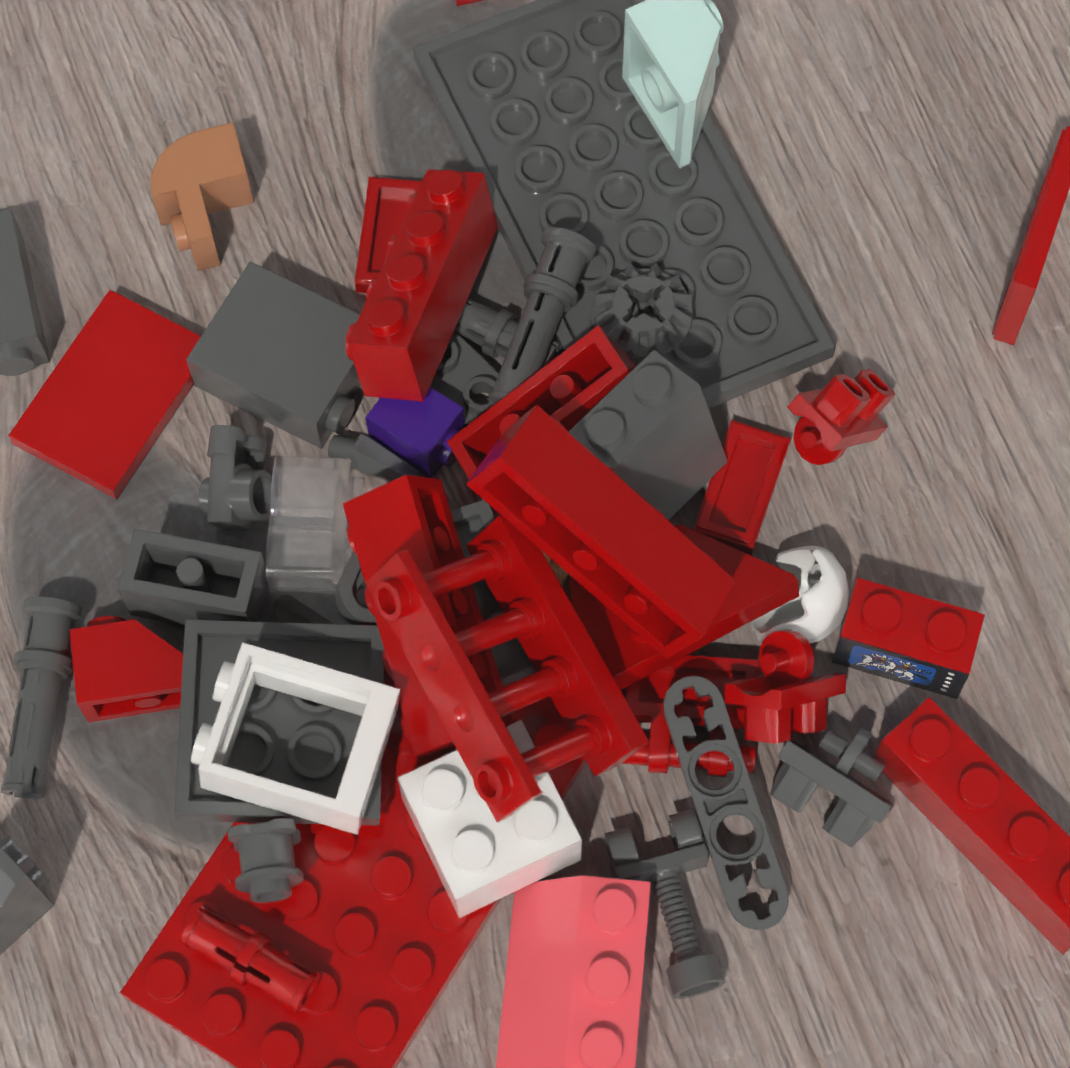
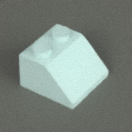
M645 0L625 9L622 78L680 169L691 162L713 96L716 67L720 64L718 46L720 34L724 29L723 21L719 10L712 0Z

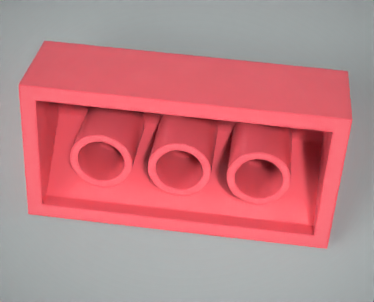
M581 875L537 881L514 892L496 1068H635L651 882Z

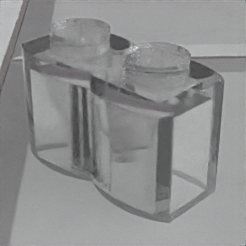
M275 456L272 473L265 577L271 591L335 593L337 584L352 552L347 538L348 521L342 503L366 493L365 478L355 477L351 459Z

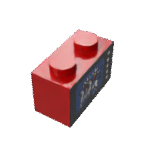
M857 577L832 663L957 699L970 674L985 614Z

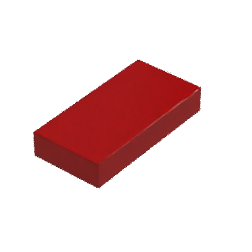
M369 177L354 281L356 293L367 294L370 281L378 277L386 259L389 240L393 235L398 234L406 216L408 199L411 194L417 193L422 181Z
M731 420L722 445L728 462L710 479L693 530L752 556L791 439Z

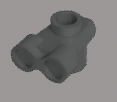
M213 425L210 427L207 456L211 458L210 477L205 478L199 488V503L203 512L207 514L208 524L228 531H249L251 521H264L272 515L276 504V487L272 476L266 470H263L267 443L265 439L246 435L244 429L235 426Z

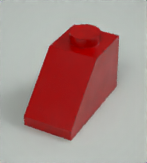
M120 616L94 618L87 623V627L69 629L76 703L88 723L180 708L183 653L135 619L125 620Z

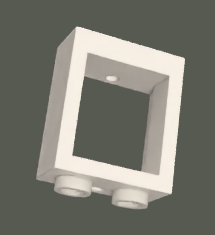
M242 642L235 664L224 661L220 669L213 693V700L221 702L213 726L205 723L202 724L193 747L191 763L200 765L198 771L201 788L358 835L398 710L400 689ZM255 684L362 716L336 799L226 767Z

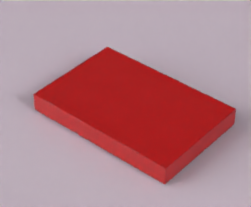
M1067 126L1066 130L1062 129L992 332L994 335L993 339L1013 346L1035 294L1070 188V126Z
M109 289L8 435L10 441L14 446L117 500L194 385L186 359L201 336Z

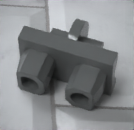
M864 728L860 729L851 743L831 730L826 733L819 747L840 759L836 767L795 740L792 742L788 740L777 756L784 763L776 775L769 795L790 809L801 813L817 787L821 785L841 799L822 829L851 848L871 829L875 821L878 823L884 822L895 805L849 776L853 769L876 782L886 766L865 752L873 738V734Z

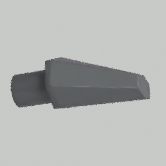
M360 434L358 440L334 435L330 440L328 446L329 458L352 464V468L362 474L387 482H391L404 475L425 477L422 472L373 436Z

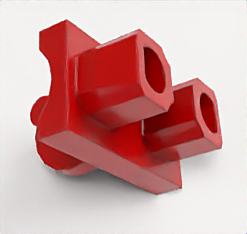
M871 369L861 370L854 379L846 374L835 375L825 388L798 393L787 406L794 415L803 416L799 419L794 429L793 439L796 450L807 462L823 465L835 462L843 456L847 447L877 440L888 428L877 415L896 394Z
M791 629L771 633L765 637L760 645L758 655L760 669L763 674L725 683V703L744 706V739L778 744L791 740V732L816 733L826 730L827 698L846 693V673L835 672L816 678L811 677L814 666V654L808 640L800 632Z

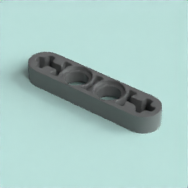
M698 676L684 677L673 683L666 692L663 703L664 719L727 908L733 919L742 926L753 930L769 929L778 924L786 914L789 903L788 891L724 700L718 688L708 679ZM693 689L697 698L709 697L712 707L703 712V721L707 733L720 726L725 740L705 741L694 747L691 751H686L682 738H694L696 733L689 717L677 718L674 712V707L680 705L683 701L682 691ZM717 751L723 753L733 764L734 773L732 780L728 786L721 790L706 789L698 782L695 776L696 761L706 752ZM727 816H743L754 827V843L743 854L733 855L727 853L717 842V827ZM760 854L764 855L767 868L753 869L757 882L762 889L773 888L776 895V900L767 904L768 916L762 919H758L753 910H741L738 899L748 894L744 876L739 874L730 881L725 869L726 865L747 864Z

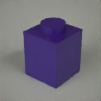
M431 387L427 392L424 402L379 398L365 417L369 436L375 437L422 472L427 478H433L443 464L450 467L457 461L447 441L465 428L464 408Z

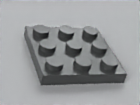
M185 620L175 820L265 823L274 819L288 818L295 820L296 824H320L201 788L198 771L200 765L191 763L193 747L202 724L205 723L213 726L221 705V702L213 700L216 681L224 661L235 664L242 642L383 684L384 647L378 626ZM255 684L226 767L336 799L362 716ZM382 760L361 825L380 824Z

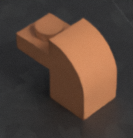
M233 122L192 132L177 139L160 155L151 175V195L160 224L163 226L172 223L179 252L191 249L197 271L221 265L208 214L254 203Z

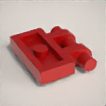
M686 655L627 686L626 701L637 721L640 723H650V743L624 760L622 764L648 766V772L667 774L668 767L681 768L673 743L670 741V734L664 719L663 703L666 692L678 680L684 677L698 676L708 679L718 688L725 703V683L759 675V660ZM693 689L682 691L683 701L680 705L674 707L677 718L689 717L693 726L705 727L703 712L712 707L709 697L697 698ZM725 703L733 729H744V706ZM720 726L709 732L708 741L725 740ZM683 742L685 749L688 752L691 751L694 747L701 744L694 742ZM739 746L747 772L753 773L755 747ZM712 751L706 752L696 761L695 769L707 770V776L727 778L728 771H733V764L723 753Z

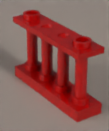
M502 515L493 520L466 545L471 556L421 574L408 549L397 552L365 582L373 596L377 611L386 619L472 776L478 795L486 802L497 823L507 819L542 794L535 780L536 777L581 756H584L596 777L615 768L650 743L541 549ZM485 579L504 614L454 633L435 598ZM518 638L536 673L487 693L468 657ZM550 696L570 732L520 753L501 717Z

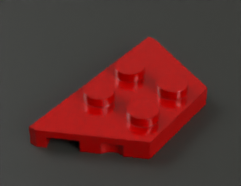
M681 524L675 525L697 547L708 553L724 571L736 580V583L705 636L666 659L573 577L569 579L571 604L620 690L799 597V580L794 574Z

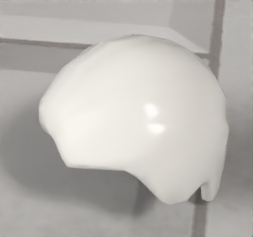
M810 545L778 553L775 559L778 568L794 574L799 580V597L751 621V629L757 636L758 641L761 642L773 632L788 629L800 632L808 640L809 644L819 642L841 625L848 609L849 586L846 572L834 554L824 547Z

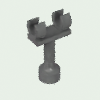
M693 809L669 815L670 822H668L676 852L639 862L637 849L629 827L605 833L606 839L604 840L616 877L615 879L646 881L654 884L656 896L659 897L658 902L660 903L662 915L665 916L663 919L666 922L667 932L671 935L669 937L672 942L671 945L675 948L673 950L676 955L675 963L666 969V975L673 998L675 999L698 996L715 990L726 982L718 956L716 954H705L699 948L698 937L695 935L696 931L693 929V923H691L692 918L689 916V910H687L688 905L685 903L686 899L683 897V891H681L682 886L680 885L679 878H677L678 874L707 867L709 855L703 843L700 826Z

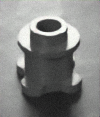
M280 818L265 823L236 825L228 829V840L234 842L235 851L239 852L241 875L235 878L236 889L241 892L250 893V900L253 902H275L290 897L292 895L291 888L303 882V871L295 868L293 845L301 842L300 830L295 828V820Z

